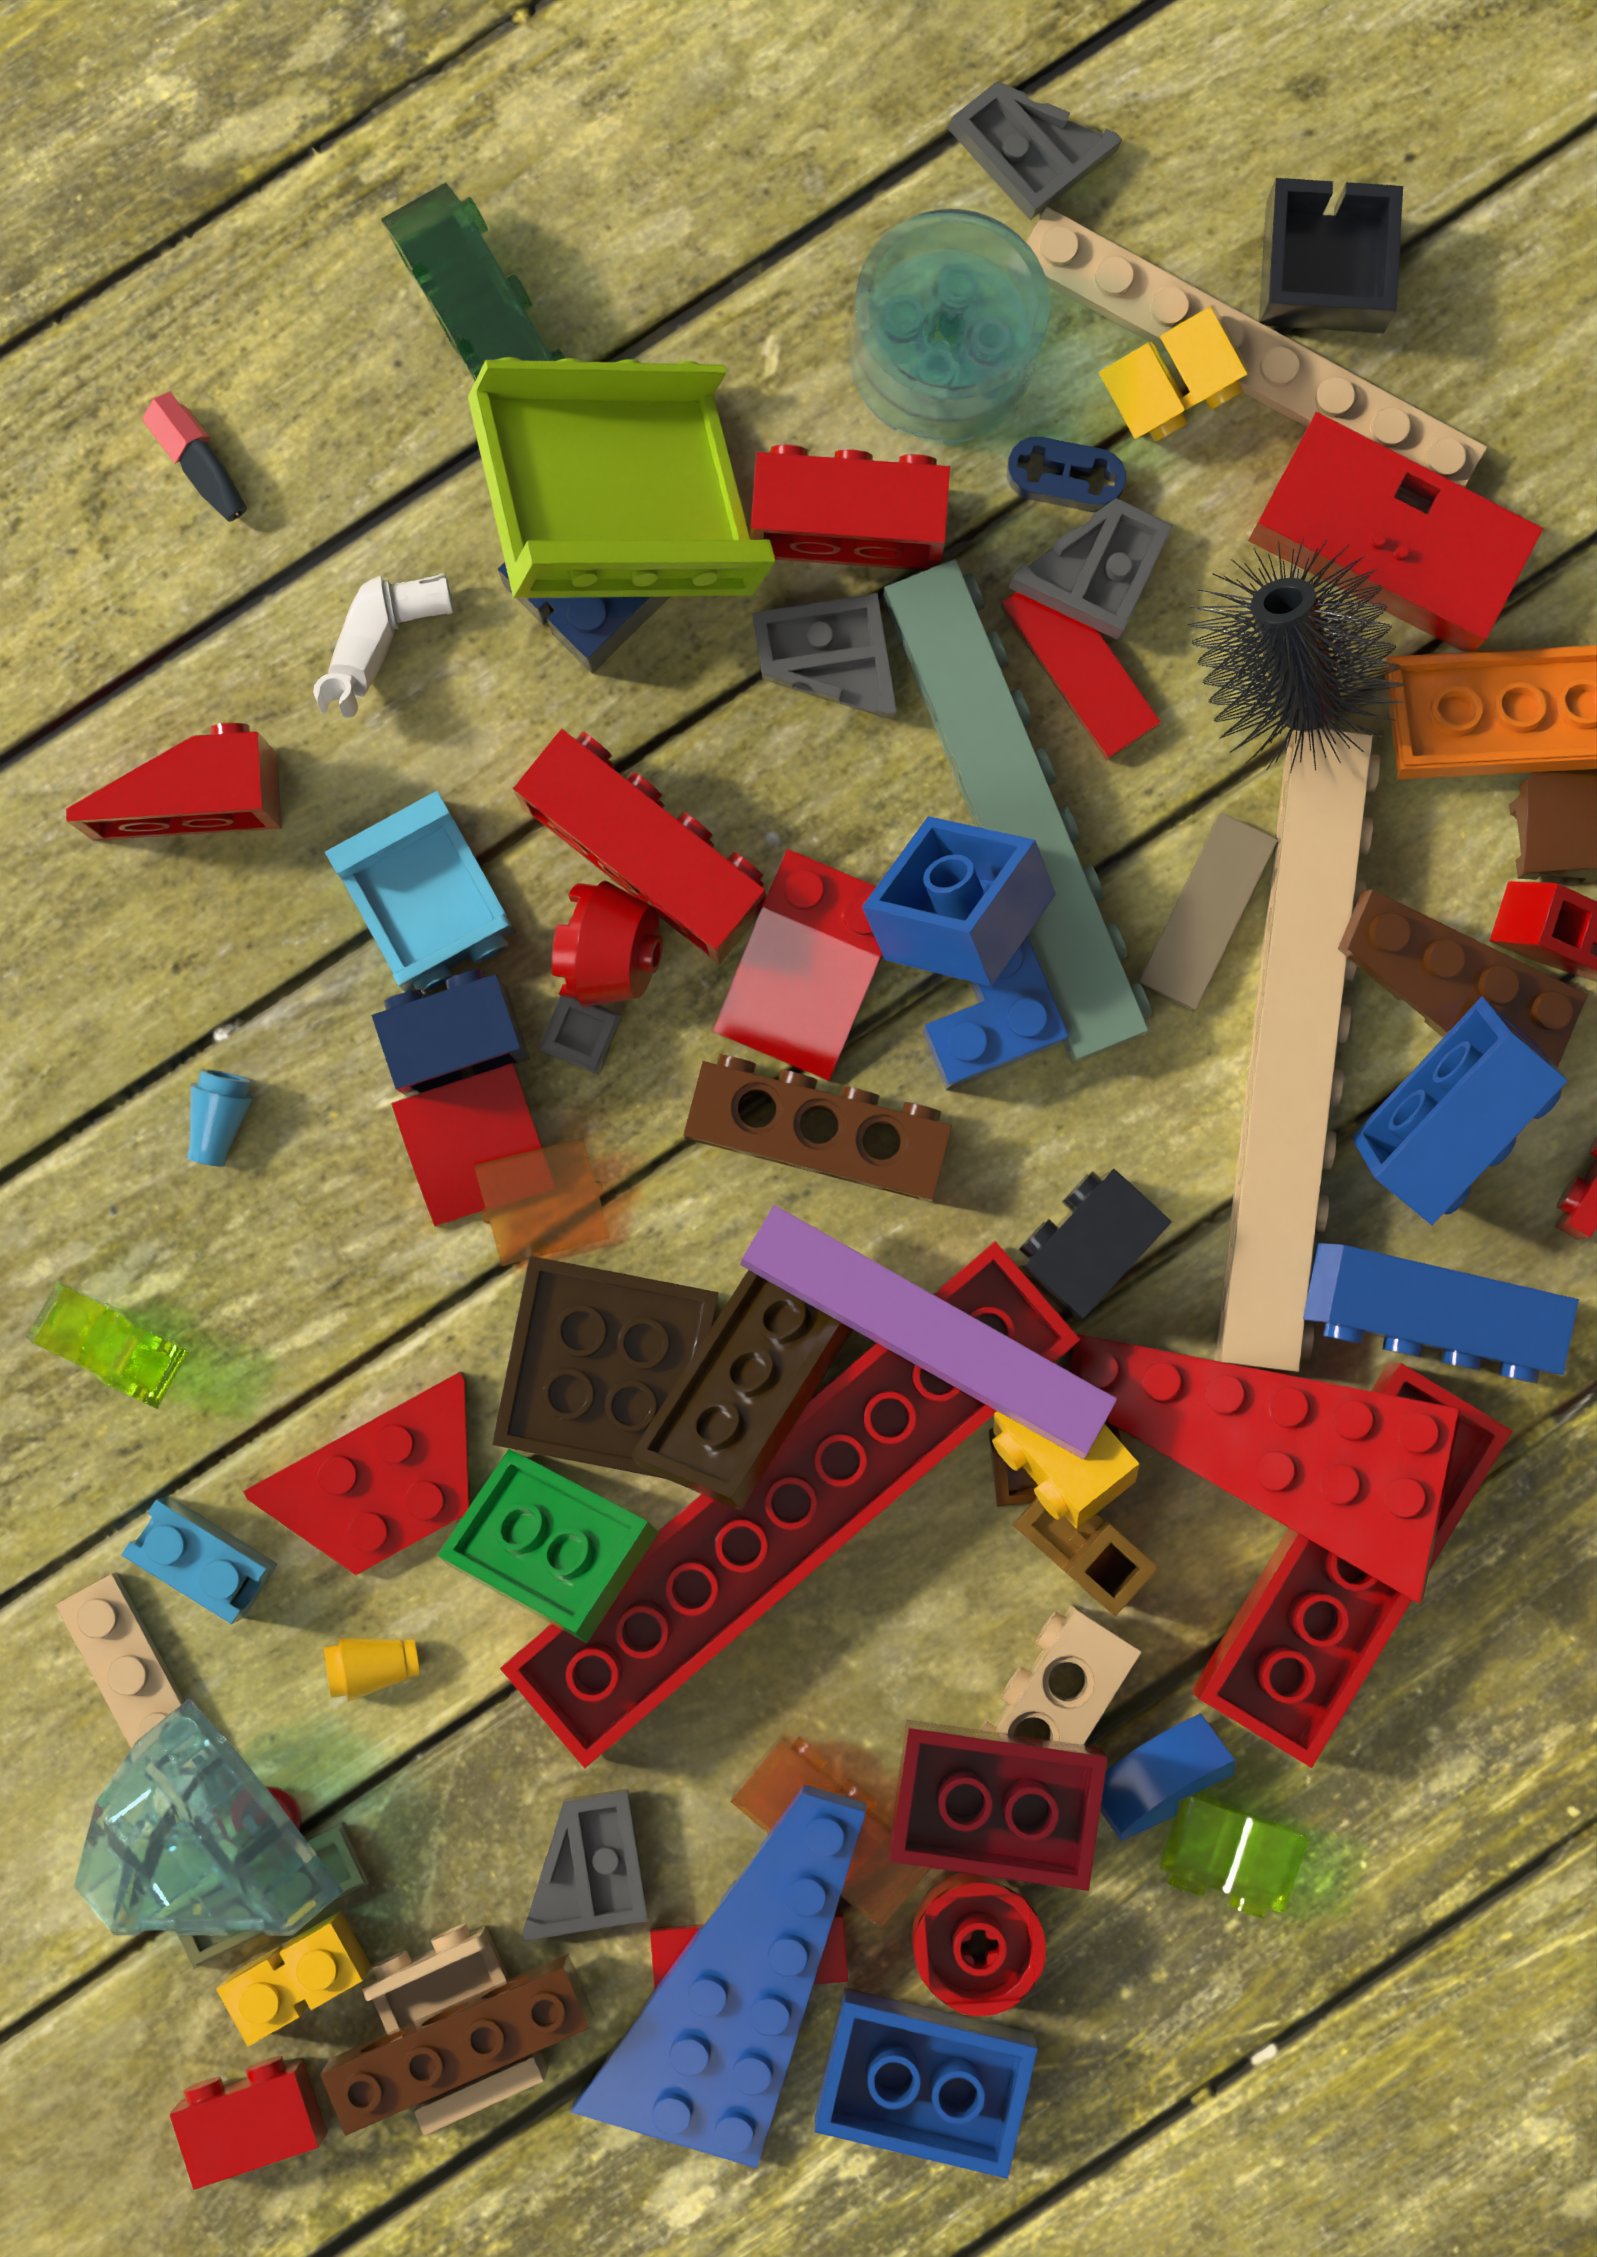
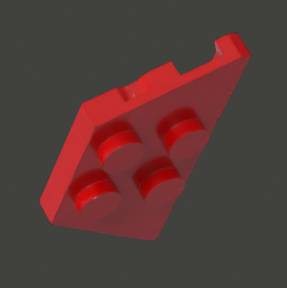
M463 1372L456 1373L243 1491L248 1501L354 1575L362 1573L464 1516L471 1505L470 1481L468 1478L469 1433L466 1420L467 1380Z

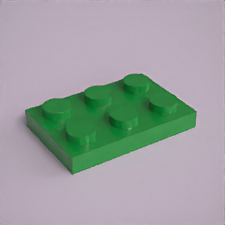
M508 1449L437 1556L448 1566L587 1643L657 1537L659 1531L647 1520Z

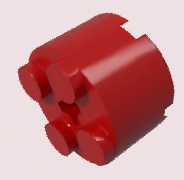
M969 1873L955 1874L928 1890L915 1914L912 1927V1945L920 1978L940 2001L959 2013L970 2016H990L1010 2010L1030 1991L1043 1971L1046 1958V1942L1043 1928L1029 1898L1017 1884L1008 1879ZM984 1930L988 1939L995 1940V1942L986 1943L984 1945V1954L979 1956L972 1955L969 1945L961 1944L971 1940L972 1931Z

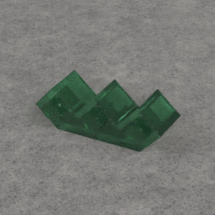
M445 182L381 218L407 271L424 293L450 345L470 372L474 382L485 360H497L504 357H515L521 361H558L565 359L559 348L549 352L525 311L533 305L521 281L514 272L505 277L481 234L487 232L488 227L470 196L460 201Z

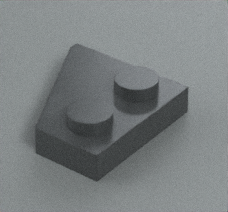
M1115 498L1094 513L1091 520L1081 528H1074L1057 540L1052 549L1028 566L1024 564L1017 569L1008 588L1119 640L1173 525Z
M877 593L752 613L763 680L880 717H896L897 710Z
M629 1788L566 1798L564 1800L532 1905L524 1925V1941L648 1921L649 1915Z

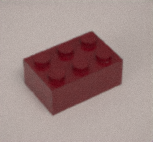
M906 1719L888 1846L889 1860L894 1863L1089 1891L1108 1757L1100 1747Z

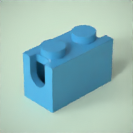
M172 1497L156 1499L147 1513L152 1516L148 1525L136 1540L128 1543L121 1556L228 1623L233 1624L244 1619L278 1563ZM247 1576L250 1577L246 1586L236 1599L235 1595L239 1591L245 1579L247 1578Z

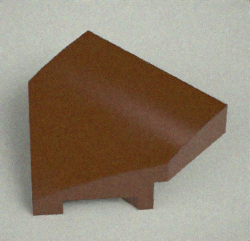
M1597 769L1532 772L1519 786L1520 795L1509 804L1510 815L1517 819L1521 856L1515 860L1517 878L1537 880L1541 875L1575 877L1581 883L1591 884L1597 879Z

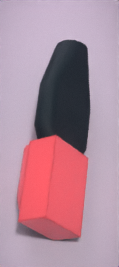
M171 391L153 398L142 421L175 464L180 462L183 472L200 495L228 522L238 519L246 512L247 507L226 468L209 447L210 436L190 409L180 404Z

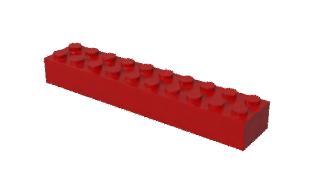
M996 1241L987 1246L933 1293L936 1297L1053 1363L1081 1340ZM876 1342L809 1400L742 1510L700 1494L658 1530L657 1537L587 1643L550 1623L501 1666V1671L585 1769L997 1411Z

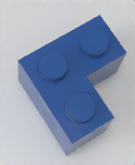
M1028 935L992 987L970 982L979 1002L978 1004L925 1024L922 1031L946 1090L1061 1045L1069 1037Z

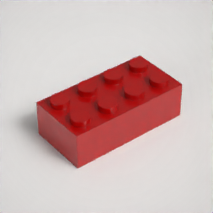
M561 728L512 788L522 808L625 891L653 906L659 918L720 965L758 918L766 899L765 889L763 888L764 883L761 881L763 874L744 857L734 851L728 859L713 848L715 846L714 843L710 840L713 836L712 833L683 811L676 819L664 810L665 805L660 801L662 794L639 774L632 771L627 779H625L614 770L616 766L609 760L612 757L611 753L590 735L582 731L575 739Z

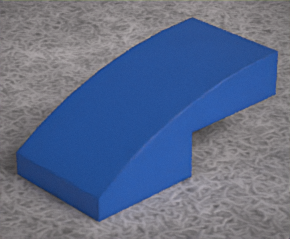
M1200 1713L1144 1743L1107 1769L1100 1812L1120 1841H1123L1177 1816L1179 1800L1234 1776L1235 1759Z

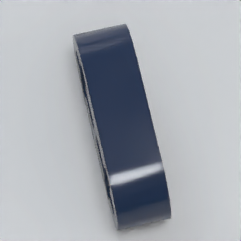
M1029 437L1021 440L1012 449L1007 462V480L1010 487L1019 496L1089 512H1097L1115 498H1120L1126 483V470L1122 461L1114 453L1107 450L1046 437ZM1032 454H1039L1044 456V467L1062 471L1063 474L1061 476L1042 473L1039 482H1030L1027 480V470L1018 467V463H1028ZM1093 466H1099L1105 469L1104 478L1114 482V486H1104L1100 495H1093L1089 493V483L1087 481L1069 477L1070 473L1088 476L1092 472Z

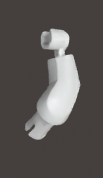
M446 573L396 584H390L389 579L383 580L380 575L367 581L360 587L346 616L332 656L328 674L318 679L314 685L313 692L321 713L327 711V706L331 701L340 698L339 706L343 717L350 718L355 716L358 711L356 698H363L380 671L393 640L394 630L399 629V623L428 616L454 613Z

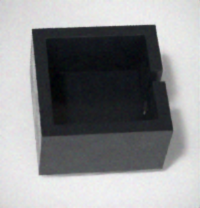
M1276 178L1265 207L1259 323L1275 327L1384 334L1397 308L1403 186L1346 182L1334 207V215H1323L1333 194V181Z
M1115 1169L1105 1173L1101 1178L1094 1171L1089 1175L1087 1174L1062 1201L1070 1210L1057 1225L1050 1219L1046 1222L1044 1221L1019 1248L1027 1258L1018 1268L1073 1320L1084 1319L1172 1223L1165 1214Z

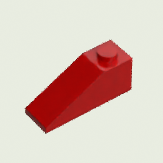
M1508 881L1489 941L1535 962L1597 982V901L1558 883Z

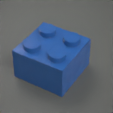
M928 816L864 903L862 909L885 960L992 987L1056 893L1036 840Z

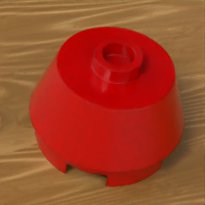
M602 881L598 885L577 883L568 894L570 902L577 903L573 916L568 925L557 923L554 936L552 975L565 978L566 984H562L561 990L558 993L559 996L578 999L583 1007L640 998L646 991L652 974L658 970L662 958L663 940L659 935V918L656 909L609 881Z

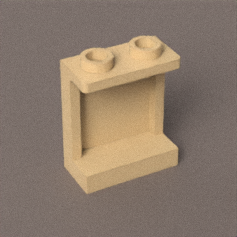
M466 1923L455 1926L432 1938L431 1943L434 1949L411 1959L407 1950H404L377 1962L371 1967L375 1976L369 1978L361 1990L366 2001L373 2000L387 2033L509 1980V1976L486 1925L472 1932L469 1931ZM540 2050L417 2104L413 2112L423 2135L425 2136L544 2082L548 2071L547 2063Z

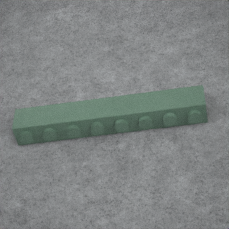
M954 559L884 587L883 602L975 827L1034 839L1038 845L1056 895L1035 923L1028 937L1069 1037L1063 1044L1071 1063H1077L1142 1037L1148 1031L1144 1020L1153 1017L1149 1001L1139 982L1131 985L1128 982L1120 962L1128 958L1126 945L1117 925L1112 923L1106 926L1097 906V902L1104 900L1100 881L1091 864L1081 867L1072 845L1080 841L1077 825L1067 806L1059 809L1056 806L1049 789V785L1056 783L1052 764L1043 747L1034 750L1025 730V727L1033 724L1029 708L1020 689L1010 692L1001 669L1009 666L1007 655L997 632L992 631L986 634L977 611L984 609L985 604L974 575L969 573L962 576L957 561Z

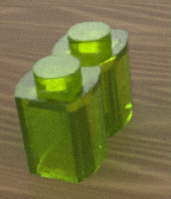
M1194 1793L1178 1801L1177 1816L1172 1818L1157 1864L1160 1869L1170 1873L1167 1880L1169 1885L1197 1896H1204L1207 1887L1223 1891L1231 1895L1228 1903L1230 1907L1265 1919L1268 1909L1284 1914L1309 1838L1304 1833Z

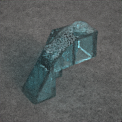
M190 1698L137 1740L95 1801L74 1884L77 1892L113 1935H140L141 1930H175L178 1935L228 1936V1931H264L266 1936H293L343 1893L340 1885L276 1799L228 1740Z

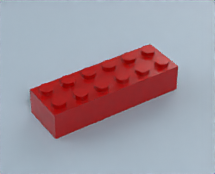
M1388 1362L1373 1386L1372 1392L1459 1408L1461 1411L1430 1571L1513 1431L1406 1365ZM1288 1528L1192 1688L1191 1693L1199 1700L1312 1768L1412 1600Z

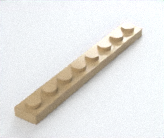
M1047 206L1016 259V269L1149 342L1154 341L1155 345L1166 351L1167 349L1160 335L1209 306L1214 305L1250 370L1249 374L1238 380L1244 390L1243 393L1305 427H1308L1315 412H1318L1463 487L1466 486L1487 446Z

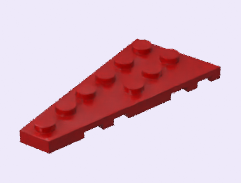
M1077 1334L1081 1340L1074 1346L1069 1372L1117 1399L1106 1422L1422 1606L1461 1417L1459 1408Z

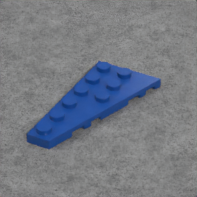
M805 1784L802 1786L762 1841L758 1852L739 1878L733 1881L722 1896L720 1904L705 1925L699 1928L645 2002L643 2010L622 2039L619 2038L608 2053L604 2064L590 2083L586 2084L576 2097L571 2113L753 2168L758 2167L865 1817L867 1803Z

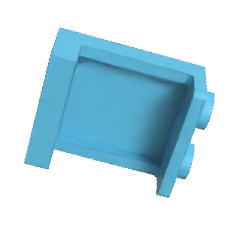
M438 791L431 793L325 851L336 874L345 884L391 968L392 976L398 987L404 992L415 987L416 989H421L422 994L439 987L452 977L449 968L469 957L472 958L475 964L492 958L508 947L505 938L516 932Z

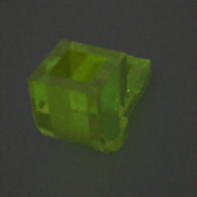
M58 1280L26 1336L33 1344L89 1370L102 1383L156 1409L161 1404L189 1353L173 1339L138 1318L107 1302L103 1303Z

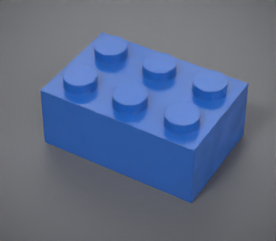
M1481 996L1351 1138L1374 1178L1429 1224L1433 1225L1443 1214L1453 1213L1465 1202L1470 1194L1471 1184L1488 1166L1494 1167L1500 1164L1511 1153L1516 1143V1136L1533 1118L1539 1119L1552 1110L1561 1096V1088L1568 1080L1535 1040Z
M844 1987L814 2114L815 2133L1008 2179L1038 2050L1032 2032Z

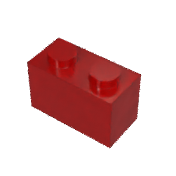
M283 2056L269 2058L245 2069L247 2074L245 2079L223 2085L221 2077H214L183 2090L186 2099L181 2100L169 2115L193 2190L319 2148L327 2135V2131L304 2059L285 2065Z

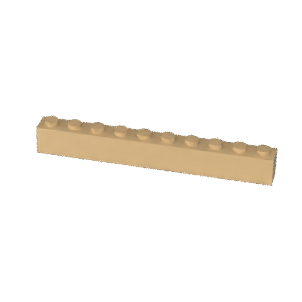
M1319 729L1326 758L1317 730H1313L1316 771L1311 731V751L1308 731H1304L1301 763L1302 736L1291 773L1290 770L1300 731L1297 730L1295 744L1296 730H1293L1285 754L1276 839L1278 841L1274 847L1214 1355V1361L1290 1372H1299L1300 1360H1309L1313 1347L1314 1323L1305 1321L1303 1315L1315 1258H1312L1315 1232L1324 1233L1328 1218L1329 1197L1328 1195L1319 1194L1322 1169L1331 1170L1336 1150V1132L1327 1131L1329 1106H1339L1343 1089V1069L1334 1068L1337 1043H1346L1351 1020L1350 1005L1341 1004L1344 980L1352 981L1354 979L1357 967L1354 962L1338 950V947L1362 890H1366L1365 880L1356 879L1359 854L1367 855L1370 849L1373 818L1363 816L1366 792H1375L1380 771V755L1370 754L1373 735L1343 732L1364 751L1362 752L1339 732L1349 745V749L1334 730H1330L1336 742L1335 744L1326 729L1324 730L1341 763H1339L1322 729Z

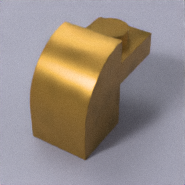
M1036 1497L1012 1524L1115 1617L1159 1568L1098 1514H1095L1076 1530L1065 1516L1059 1520L1055 1519Z

